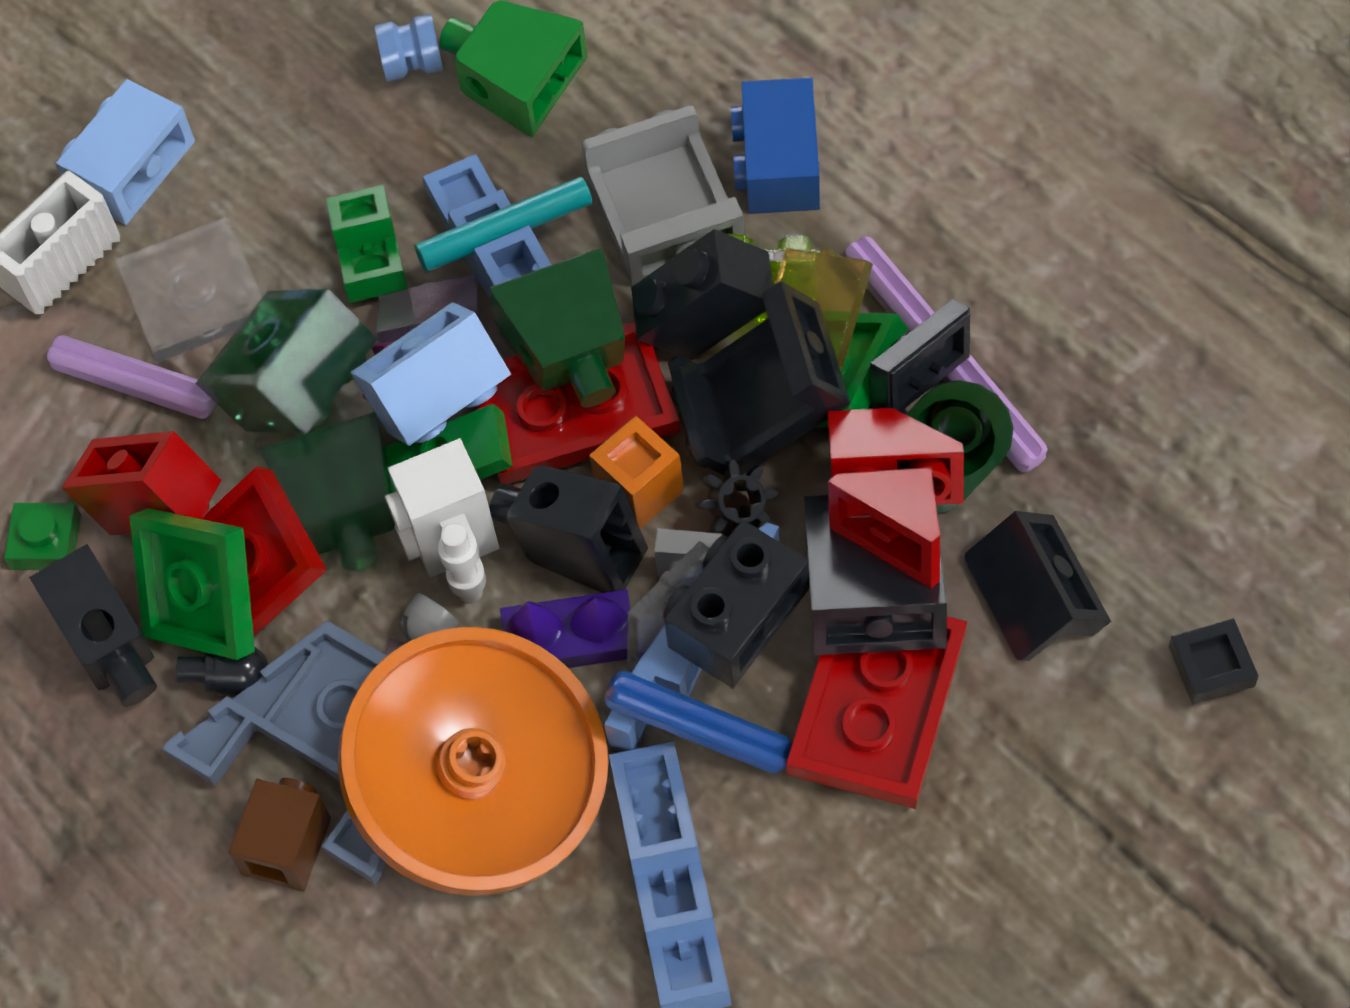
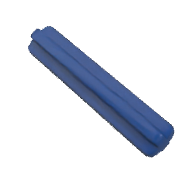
M619 671L608 684L604 702L612 710L772 774L786 768L787 759L792 747V741L787 736L626 671Z

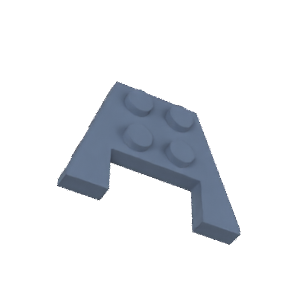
M326 621L260 671L263 676L254 685L246 688L233 699L226 696L208 710L211 716L186 735H183L180 731L168 740L162 749L170 759L216 786L255 732H260L339 780L338 747L346 714L361 684L387 655L333 623ZM347 810L322 845V848L329 857L376 885L382 876L386 862L366 843Z

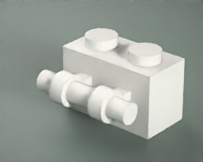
M459 438L388 467L395 492L384 497L396 524L394 527L408 560L420 557L429 578L446 572L447 582L453 594L459 596L465 603H474L482 597L486 584L484 567L479 557L500 548L485 490Z

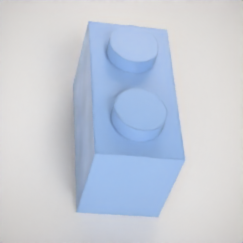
M126 79L113 96L106 98L102 102L96 116L81 134L65 146L61 157L56 162V166L61 175L69 170L101 193L113 219L127 225L194 144L195 139L182 106Z
M454 302L350 372L387 433L408 446L414 442L422 443L437 436L446 427L447 423L445 420L464 407H474L487 401L497 391L496 385L511 375L476 313Z

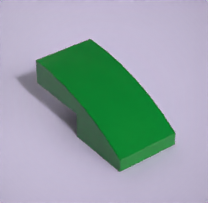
M384 184L326 198L332 233L338 251L344 287L349 303L407 290V282Z

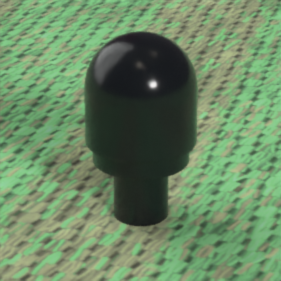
M256 647L255 652L239 660L206 653V657L178 656L176 679L177 682L205 683L206 692L215 693L216 696H237L246 688L254 685L263 676L260 671L269 663L264 653Z

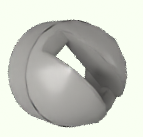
M416 593L401 618L402 633L408 642L428 633L456 628L459 624L458 620L446 609L420 593Z

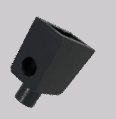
M540 465L531 471L521 489L506 483L501 484L494 492L490 502L492 519L511 526L526 557L531 562L600 593L625 590L648 550L646 541L622 486L613 482Z
M88 544L29 577L98 691L111 686L122 706L128 707L143 701L156 690L157 684L145 666L154 659V655Z

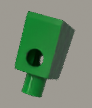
M503 0L493 2L476 26L456 17L450 18L442 29L439 41L442 50L456 55L454 62L461 91L482 107L531 137L535 135L588 58L582 21Z

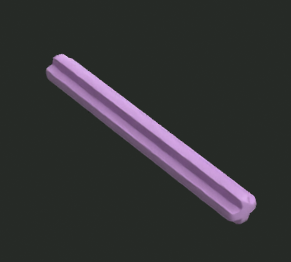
M862 236L846 248V264L887 313H897L909 329L907 333L911 332L935 313L873 238ZM971 355L943 378L945 383L957 380L978 383L999 396L1009 409L1014 426L1011 448L1006 456L1019 471L1029 472L1046 459L1047 445Z

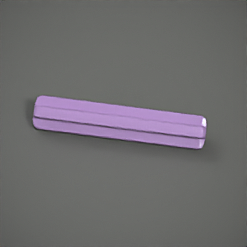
M66 335L55 337L52 346L47 352V360L54 370L200 419L209 418L218 402L219 395L216 393V388L213 384Z

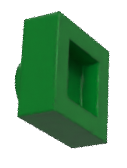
M13 503L4 560L11 570H42L74 552L77 546L81 513L76 504Z

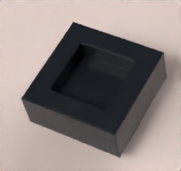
M1234 618L1171 636L1169 649L1192 705L1256 686L1259 675Z

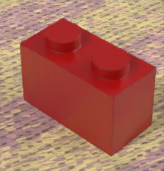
M174 431L92 439L61 488L108 534L124 535L131 534L130 515L147 508L203 519L209 510V501L222 480Z

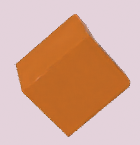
M637 416L589 455L593 478L622 486L640 529L684 491L680 455Z

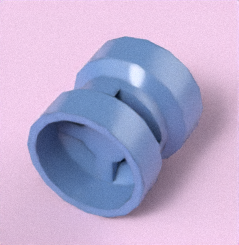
M431 13L415 16L410 24H405L404 26H398L392 21L374 25L387 82L404 79L409 70L420 69L426 74L443 71Z

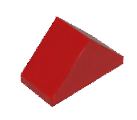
M931 468L836 474L828 481L830 529L930 589L940 582V529Z

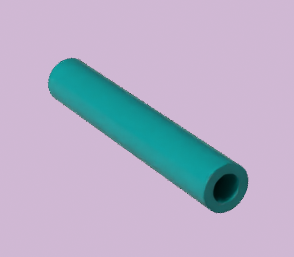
M582 177L575 178L415 244L414 248L423 270L426 273L471 255L474 253L475 248L529 225L531 229H534L592 205L591 193Z

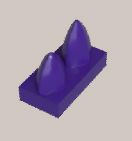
M628 589L537 603L527 601L523 605L500 608L502 631L520 636L539 645L557 657L568 668L638 658Z

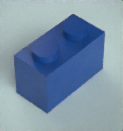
M813 77L742 81L743 105L731 106L733 142L745 141V154L733 155L735 191L747 190L749 214L820 210V176Z

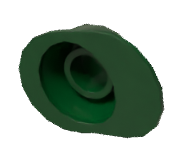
M957 380L939 384L924 394L905 414L963 444V501L1001 463L1011 448L1014 426L1009 409L996 393L978 383ZM958 504L936 505L937 514L950 511Z

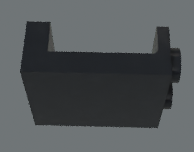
M779 281L761 294L768 315L765 321L701 364H696L680 355L668 361L674 384L672 396L681 410L688 435L686 437L688 452L698 465L709 468L724 476L725 461L735 459L739 465V474L743 475L754 466L759 465L828 419V411H841L851 404L819 302L782 281Z
M828 495L804 496L814 655L946 648L947 599L941 548L940 582L930 589L830 529Z

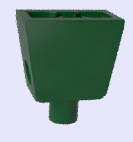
M601 247L490 287L491 316L542 391H550L571 383L582 407L599 405L615 394L616 390L607 369L623 362L625 336L605 255Z

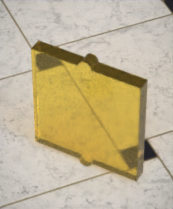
M785 248L776 283L782 281L819 302L839 368L842 370L873 263L867 260L838 256L835 251L829 248H824L821 253Z

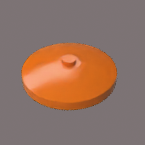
M458 627L428 633L409 641L385 657L370 672L352 700L343 722L338 747V776L343 799L354 825L366 843L384 862L403 876L434 890L459 895H491L511 891L540 879L556 868L580 844L590 830L604 798L608 775V752L603 725L591 697L571 670L547 650L525 638L512 633L481 627Z

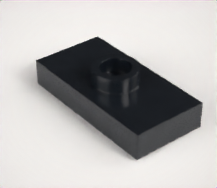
M952 299L911 332L903 334L893 346L870 363L871 409L894 408L899 412L903 411L970 357L969 307Z

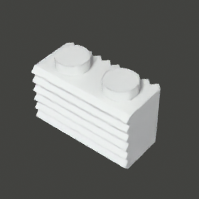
M71 171L64 172L0 232V287L35 315L44 314L45 306H52L55 298H61V290H70V282H78V274H86L87 266H95V260L103 258L104 250H112V243L120 242V233L103 195Z

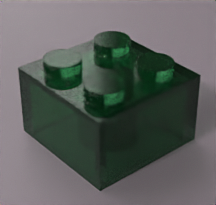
M328 288L267 291L195 384L246 432L306 435L326 420L331 412L330 402L343 385L354 380L350 372L367 361L365 356L378 338Z

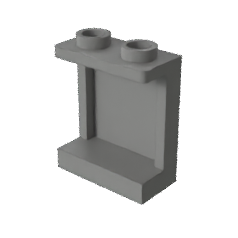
M686 106L677 110H665L641 122L619 129L611 128L604 130L595 137L588 138L582 142L586 176L632 286L713 229L745 242L742 211L736 198L728 199L701 139L698 115L693 106Z

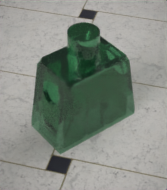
M376 412L260 448L267 468L273 470L318 554L337 549L343 569L348 571H358L373 565L379 559V553L373 537L392 531L396 525L384 497L391 494V486L385 451L386 443Z

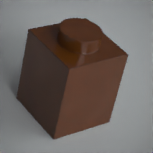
M256 778L228 851L242 876L305 891L331 820L320 794H317L318 792L314 787L292 778H281L278 784Z

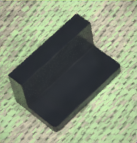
M1014 511L965 553V561L1017 660H1031L1062 634L1094 636L1112 622L1054 515Z

